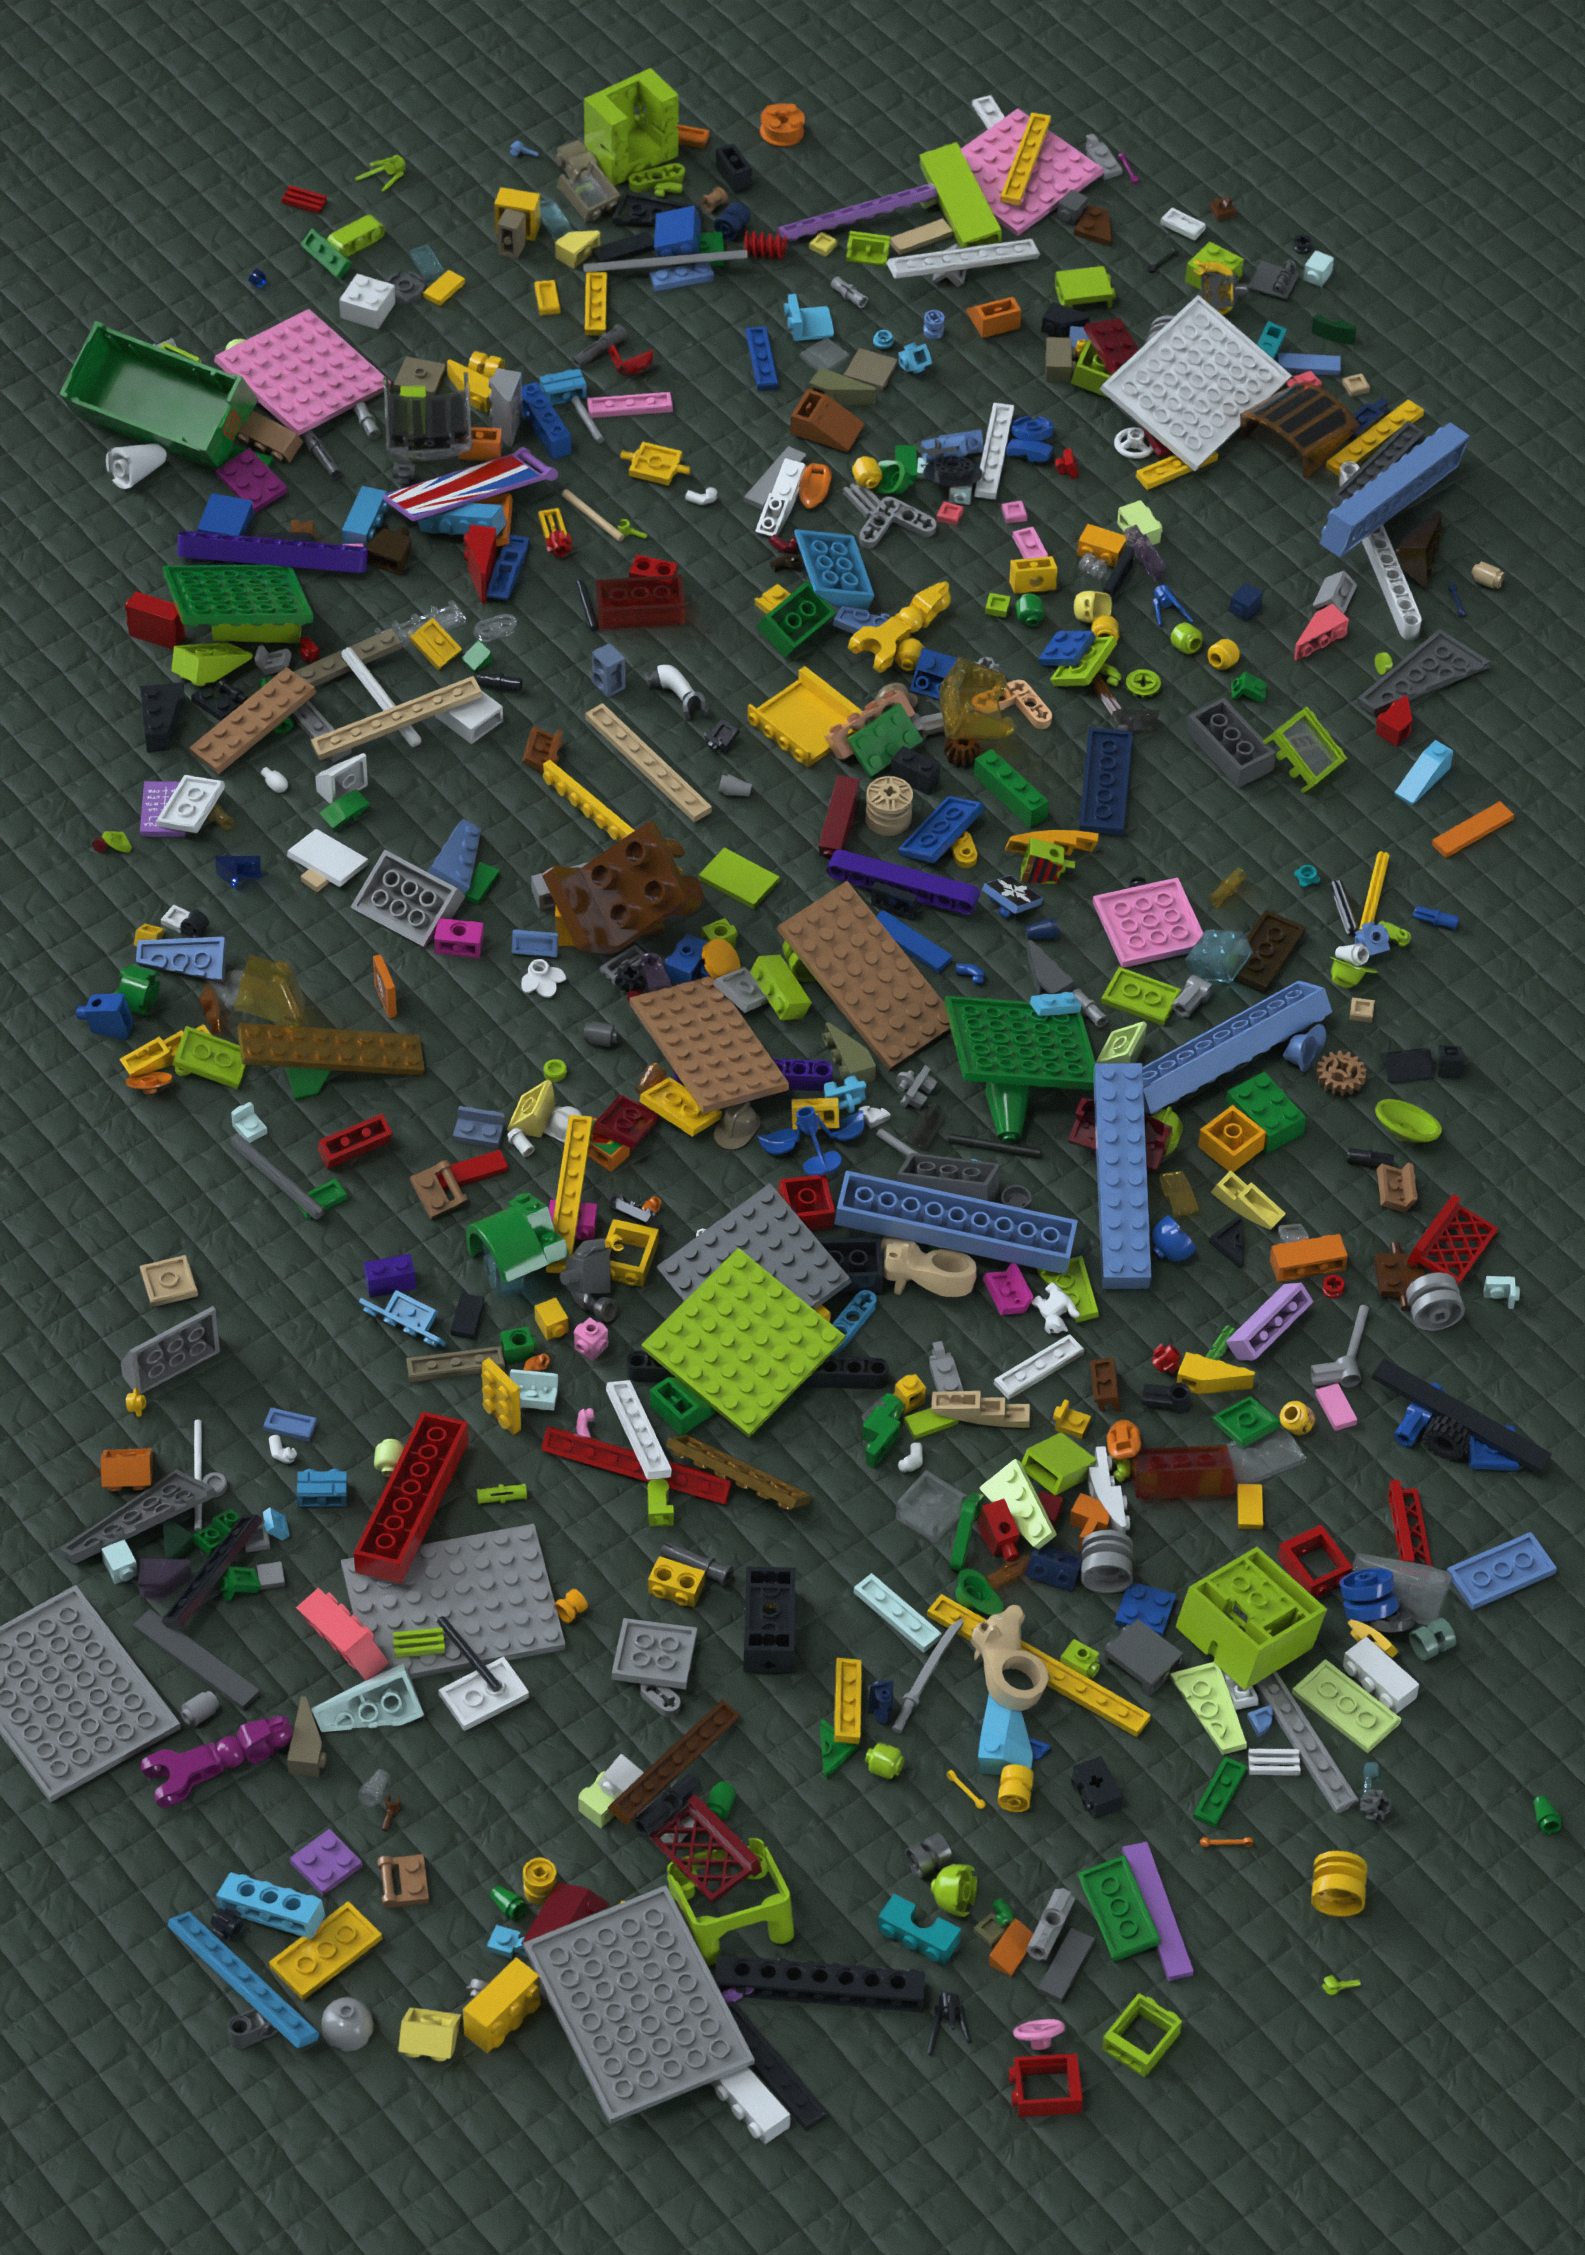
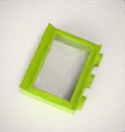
M1308 707L1302 709L1263 740V743L1267 744L1273 739L1281 749L1276 753L1277 759L1282 760L1287 757L1294 765L1289 771L1290 776L1295 778L1301 774L1308 783L1301 789L1302 793L1315 786L1347 759L1343 750L1337 746L1330 737L1329 732L1323 728L1315 714Z

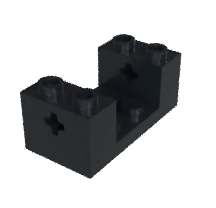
M746 1566L743 1672L793 1673L796 1568ZM776 1610L777 1612L775 1614L768 1615L765 1614L763 1611Z

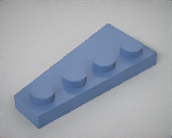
M225 937L138 940L136 962L138 965L224 983L227 939Z

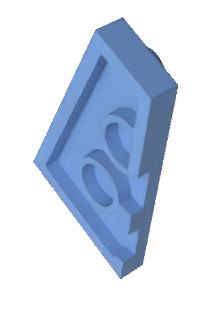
M841 606L834 618L833 626L855 634L865 626L879 627L890 617L889 614L881 613V616L869 614L867 610Z

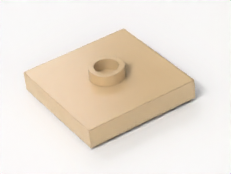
M186 1255L140 1266V1272L151 1307L198 1296Z

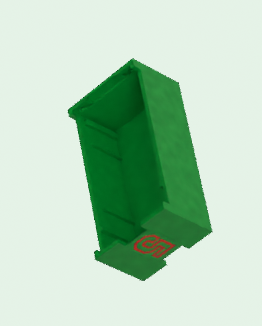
M95 321L59 393L76 417L145 444H159L168 453L213 470L227 463L234 449L232 443L242 423H247L258 401V398L242 376L228 374L112 330L98 321Z

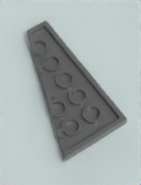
M1439 629L1359 696L1357 704L1375 715L1389 709L1395 700L1398 701L1404 695L1408 697V700H1412L1490 667V661Z
M176 1469L60 1549V1552L64 1558L76 1564L101 1552L102 1548L124 1539L126 1540L216 1497V1491L213 1487Z

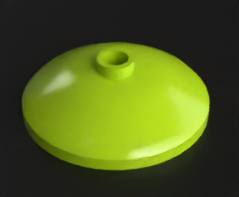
M1385 1099L1379 1101L1375 1108L1378 1120L1398 1140L1414 1143L1430 1142L1438 1139L1442 1132L1441 1125L1432 1115L1410 1103Z

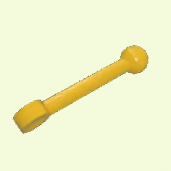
M953 1770L946 1773L948 1779L954 1781L975 1802L978 1809L985 1807L984 1800L978 1799L957 1778Z

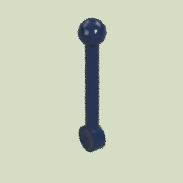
M1451 583L1448 586V590L1452 592L1455 599L1458 616L1463 617L1466 611L1462 609L1456 592L1457 585Z

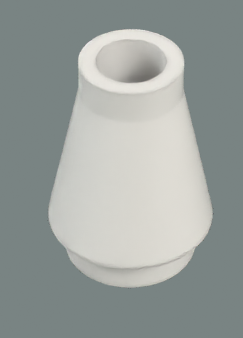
M1358 943L1339 946L1335 951V956L1338 960L1361 966L1368 961L1369 951L1363 944Z

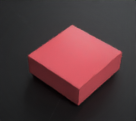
M943 502L936 521L957 526L964 507Z

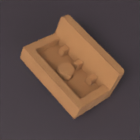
M1407 1163L1403 1169L1381 1164L1377 1168L1381 1206L1405 1213L1416 1203L1418 1198L1413 1164Z

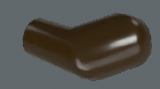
M787 553L771 560L769 564L773 571L782 567L798 569L802 565V558L798 555Z

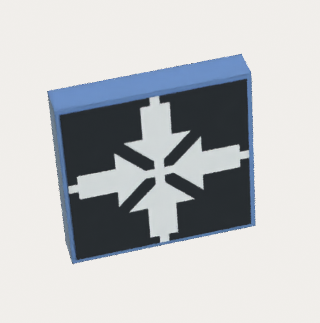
M1011 875L984 883L982 888L984 893L1014 914L1040 906L1044 899Z

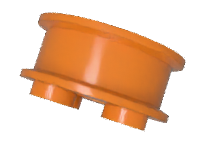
M794 104L767 106L761 114L762 125L760 127V134L762 138L769 144L780 147L792 146L798 143L804 136V114Z

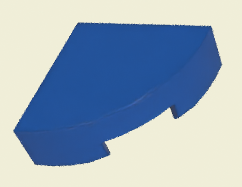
M1029 1738L1033 1759H1035L1032 1761L1042 1759L1051 1750L1050 1745Z

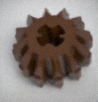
M963 731L960 734L953 732L952 736L947 737L944 753L948 762H953L954 766L961 764L964 768L965 764L973 765L975 758L980 756L982 746L978 736H973L971 732L965 734Z

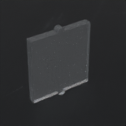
M824 338L800 353V357L810 367H814L818 371L820 367L827 370L833 369L847 360L849 354L841 349L840 345H836L830 339Z

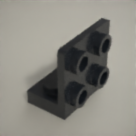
M874 882L871 891V906L913 919L921 904L917 902V895L887 884Z

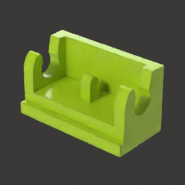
M850 231L846 261L887 266L891 236Z

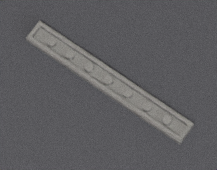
M747 250L590 263L583 264L585 272L742 259L748 256Z
M1277 1671L1254 1684L1266 1705H1271L1273 1716L1294 1749H1299V1757L1334 1812L1338 1814L1357 1806L1359 1799Z

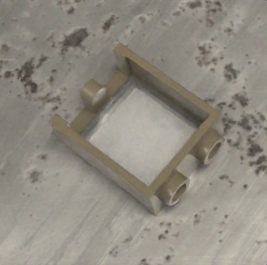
M593 159L589 160L585 171L581 172L576 168L572 171L569 179L562 174L558 180L557 188L563 192L582 216L584 223L596 220L601 214L607 211L611 212L618 206L619 192Z

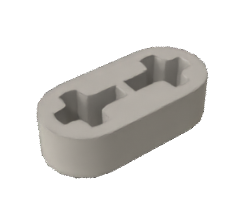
M641 1684V1697L657 1712L668 1718L678 1715L681 1701L678 1695L669 1687ZM648 1687H649L650 1689L656 1688V1693H655L654 1691H652V1690L649 1691V1692H647V1688H648ZM665 1702H666L667 1704H671V1703L673 1702V1703H674V1707H671V1706L665 1707Z

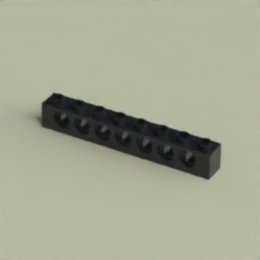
M733 1954L717 1956L715 1983L721 1993L735 1986V1991L741 1993L743 1998L922 2012L925 1972L915 1969L895 1970L890 1967L871 1968L864 1965L822 1964L809 1960L798 1962L789 1961L784 1958L776 1960L763 1959L759 1956L749 1958L738 1957ZM744 1973V1974H746L747 1976H743V1977H742V1976H738V1974ZM764 1976H772L773 1978L767 1979ZM790 1978H798L799 1980L792 1981ZM816 1980H823L825 1982L818 1983ZM842 1982H849V1983H851V1984H850V1985H843V1984H841V1983H842ZM874 1984L876 1987H869L867 1985ZM900 1986L902 1989H895L893 1987ZM746 1987L754 1988L753 1992L745 1994Z

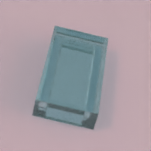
M428 244L409 250L410 257L425 281L444 274L442 265Z

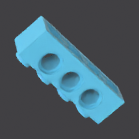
M230 1872L216 1895L219 1908L225 1910L226 1907L229 1909L233 1907L241 1913V1918L312 1939L325 1917L322 1900L316 1896L301 1894L290 1888H281L267 1881H258L244 1874L238 1875Z

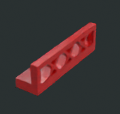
M1390 1480L1388 1498L1402 1575L1432 1573L1418 1489H1402L1400 1480ZM1403 1497H1413L1414 1503L1407 1507L1404 1505ZM1408 1515L1417 1520V1524L1413 1528L1408 1525ZM1412 1535L1421 1540L1417 1548L1411 1543ZM1418 1556L1424 1560L1425 1565L1414 1566V1557Z

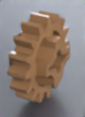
M1338 1051V1055L1329 1052V1058L1322 1056L1321 1062H1318L1316 1078H1319V1085H1324V1091L1332 1090V1095L1340 1092L1341 1096H1344L1347 1091L1352 1095L1354 1089L1360 1091L1361 1085L1365 1084L1367 1069L1364 1068V1062H1358V1056L1350 1057V1052H1347L1346 1055H1342L1341 1051Z

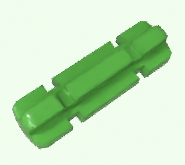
M1229 1325L1225 1326L1222 1334L1219 1335L1211 1347L1212 1350H1209L1206 1358L1220 1361V1357L1224 1355L1229 1347L1226 1341L1237 1330Z

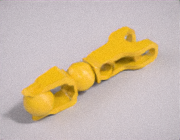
M946 581L940 582L917 593L910 606L902 608L899 613L879 627H862L851 637L848 649L854 654L862 651L874 653L876 656L872 668L879 673L885 671L892 665L899 643L909 638L911 633L919 631L921 627L927 628L937 614L949 606L951 603V595L948 590L949 583Z

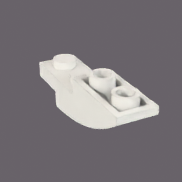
M784 459L772 494L769 493L755 531L756 533L769 537L773 535L778 536L799 493V484L806 468L804 463Z
M1106 1446L1096 1447L1095 1458L1097 1462L1095 1467H1089L1088 1472L1090 1495L1101 1501L1108 1511L1109 1530L1125 1534L1126 1530H1130L1129 1515L1125 1516L1124 1510H1127V1497L1122 1495L1121 1486H1115L1114 1476L1109 1475V1470H1112L1111 1456H1107Z

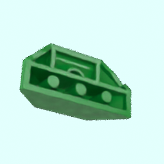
M294 1024V1025H289V1026L305 1027V1026H300V1025H296V1024ZM284 1067L295 1101L318 1096L321 1087L332 1072V1070Z

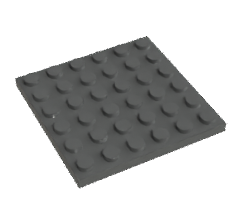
M770 1183L656 1266L659 1273L683 1302L737 1248L747 1254L814 1310L851 1283L849 1276Z

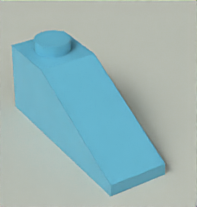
M1435 740L1418 758L1394 795L1413 806L1451 768L1453 750Z

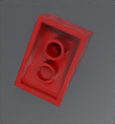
M470 525L469 533L464 535V546H467L464 553V561H468V571L481 603L486 604L488 598L486 593L497 560L496 527Z

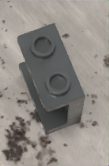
M1139 1619L1131 1625H1126L1121 1631L1120 1636L1115 1640H1110L1104 1648V1662L1109 1665L1114 1661L1142 1683V1692L1148 1697L1170 1678V1673L1177 1672L1182 1666L1183 1653Z

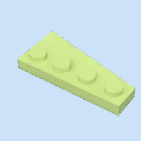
M1211 1662L1170 1673L1171 1680L1222 1755L1247 1749V1743L1222 1670L1216 1663Z

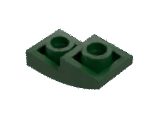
M1320 314L1313 318L1312 334L1337 343L1351 345L1355 343L1357 327L1340 318L1333 322Z

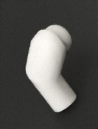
M707 488L706 494H698L689 490L686 493L685 500L700 506L709 504L717 499V490Z
M279 1435L270 1436L269 1445L272 1457L285 1464L294 1462L297 1456L296 1450L294 1448L290 1450V1447L282 1448Z
M912 1443L910 1445L911 1454L898 1463L901 1472H912L922 1466L923 1452L921 1443Z

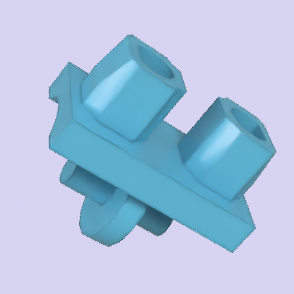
M855 1075L850 1076L844 1080V1086L837 1087L833 1081L825 1083L824 1095L825 1098H838L839 1109L846 1108L850 1114L855 1111L854 1105L861 1104V1101L866 1100V1084L864 1080L859 1082Z

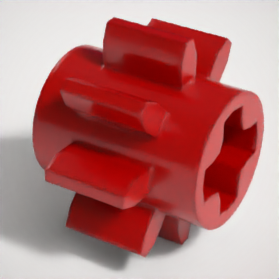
M554 531L549 535V538H546L548 553L553 552L555 557H563L572 549L570 534L565 535L564 531Z
M1160 1344L1153 1350L1155 1357L1152 1359V1362L1161 1373L1168 1370L1172 1374L1180 1367L1179 1364L1181 1363L1179 1360L1182 1356L1173 1345L1170 1344L1165 1347L1163 1344Z

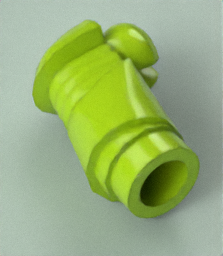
M1382 920L1379 922V924L1383 923L1384 928L1387 929L1389 941L1399 944V947H1404L1409 943L1411 935L1408 931L1400 930L1399 927Z

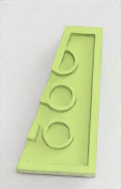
M1014 1459L979 1487L991 1502L1005 1498L1018 1531L1033 1547L1039 1550L1057 1535L1020 1461Z

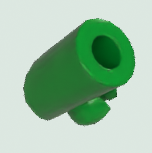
M1002 1898L996 1899L992 1907L998 1913L995 1916L997 1924L1000 1927H1004L1006 1924L1010 1925L1015 1917L1013 1910Z

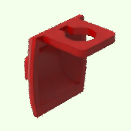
M614 345L608 349L609 355L617 369L616 371L620 374H636L652 364L653 349L622 362Z

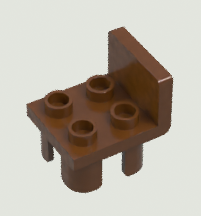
M646 822L582 868L553 865L542 873V877L576 948L582 952L613 954L622 950L642 935L658 936L667 930L661 922L673 914L684 916L691 914L699 908L703 900V890L698 879L693 876L681 875L673 857L681 858L685 855L683 847L675 839L662 837L656 822Z

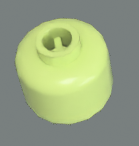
M385 1439L376 1446L374 1467L383 1476H391L404 1450L401 1442L395 1439Z

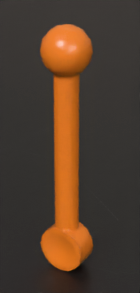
M1204 1837L1200 1840V1844L1202 1847H1208L1209 1845H1244L1245 1847H1251L1254 1845V1841L1250 1837L1243 1840H1209Z

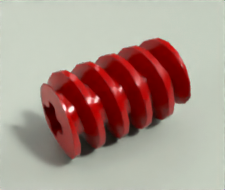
M746 231L744 250H747V256H750L753 251L754 257H758L761 252L762 258H766L769 253L770 259H774L777 254L778 260H782L786 254L788 235H785L784 239L781 240L780 234H777L776 238L773 239L772 233H769L768 237L765 238L764 232H761L760 236L757 237L756 231H753L751 236Z

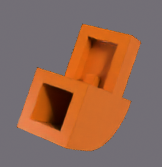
M1080 1493L1071 1510L1070 1525L1083 1530L1079 1537L1078 1550L1082 1551V1541L1087 1535L1100 1530H1108L1109 1513L1101 1501Z

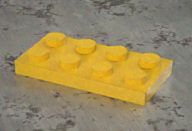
M348 1901L321 1922L312 1939L302 1936L269 1961V1967L303 2001L382 1940V1934Z

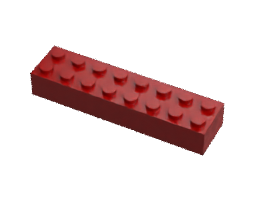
M421 1412L353 1553L355 1573L400 1584L403 1583L469 1443L468 1422Z

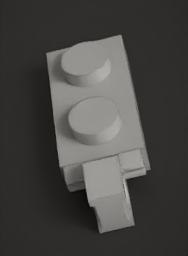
M1094 134L1087 135V157L1103 168L1102 179L1105 180L1122 175V168L1103 142L1099 143L1098 138Z
M942 1341L933 1342V1356H929V1367L937 1392L963 1391L951 1353H945Z

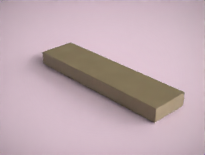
M502 1346L406 1358L409 1382L482 1373V1362L489 1357L502 1370H505Z

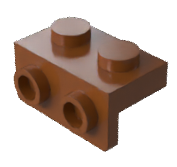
M534 726L529 734L522 763L544 773L543 763L551 760L557 764L559 759L557 752L563 744L561 739L563 731L558 729L552 735Z

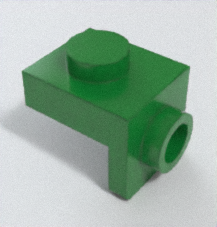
M1244 672L1231 685L1232 699L1237 700L1244 694L1261 703L1266 699L1267 683Z

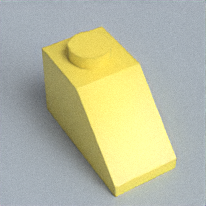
M568 232L555 242V258L575 269L592 255V248L601 246L600 232Z

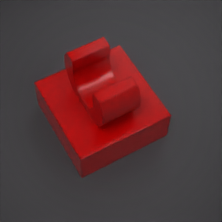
M1072 449L1063 450L1064 458L1055 460V466L1058 468L1059 475L1069 473L1071 479L1079 477L1078 464Z

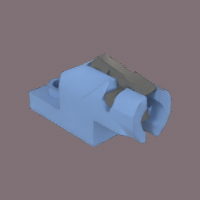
M981 430L941 435L939 438L921 442V447L927 449V453H922L924 462L935 461L946 456L962 457L967 454L984 451Z

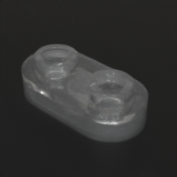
M502 614L479 621L475 625V636L480 641L488 642L512 635L517 630V620L513 615Z

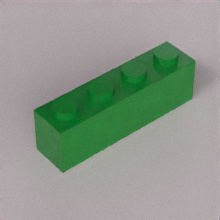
M993 749L975 758L974 777L1031 829L1047 819L1049 801Z

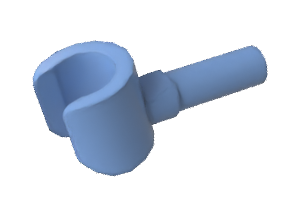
M516 141L510 146L512 148L510 154L514 157H517L520 153L537 158L539 156L538 152L525 148L520 141Z

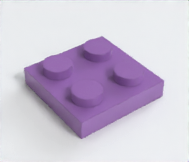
M330 1829L290 1857V1864L322 1896L362 1868V1861Z

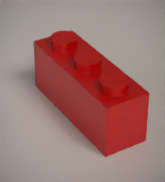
M382 1113L319 1140L317 1150L326 1168L329 1169L390 1143L393 1133Z

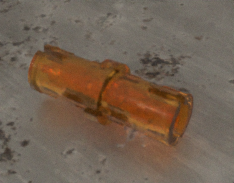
M1024 1554L1011 1563L1006 1562L1001 1566V1569L987 1575L985 1579L993 1590L1008 1581L1013 1582L1017 1579L1018 1575L1027 1571L1030 1557Z

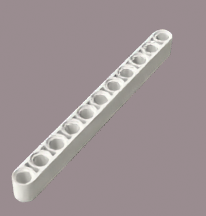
M1345 462L1341 465L1340 487L1360 468L1358 464ZM1382 525L1363 539L1362 542L1400 635L1405 640H1415L1420 634L1421 615L1385 528Z

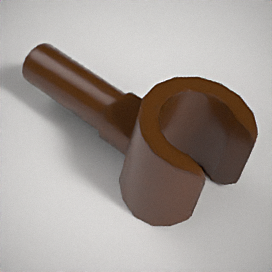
M391 1795L386 1796L385 1809L387 1812L382 1826L383 1831L388 1830L393 1815L400 1811V1797H398L396 1803H391Z

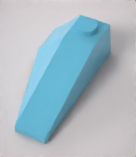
M989 1694L978 1753L980 1774L1001 1775L1002 1769L1012 1764L1023 1765L1031 1769L1033 1752L1022 1711L1009 1710L999 1705Z

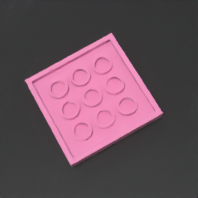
M1178 877L1093 896L1094 907L1122 968L1208 948V942Z

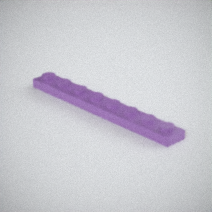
M926 184L778 227V231L783 239L785 235H788V241H793L801 235H814L822 229L831 230L839 224H852L860 218H872L877 213H890L895 208H907L915 202H928L937 196V191L931 184Z

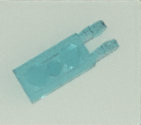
M553 198L540 202L541 221L549 233L552 234L555 242L562 238L559 231L564 230L565 235L568 232H573L568 220Z

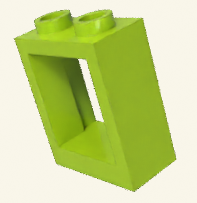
M1138 1993L1103 2036L1102 2050L1145 2078L1180 2035L1182 2020L1174 2012L1166 2011L1160 2007L1152 1998ZM1138 2014L1168 2032L1150 2055L1121 2037Z

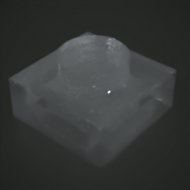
M1302 1224L1279 1226L1278 1235L1283 1243L1309 1239V1235Z

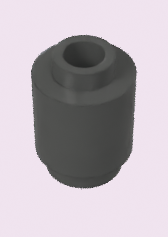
M595 1021L586 1023L583 1034L584 1041H588L589 1044L611 1047L612 1043L617 1042L618 1030L615 1029L614 1024Z

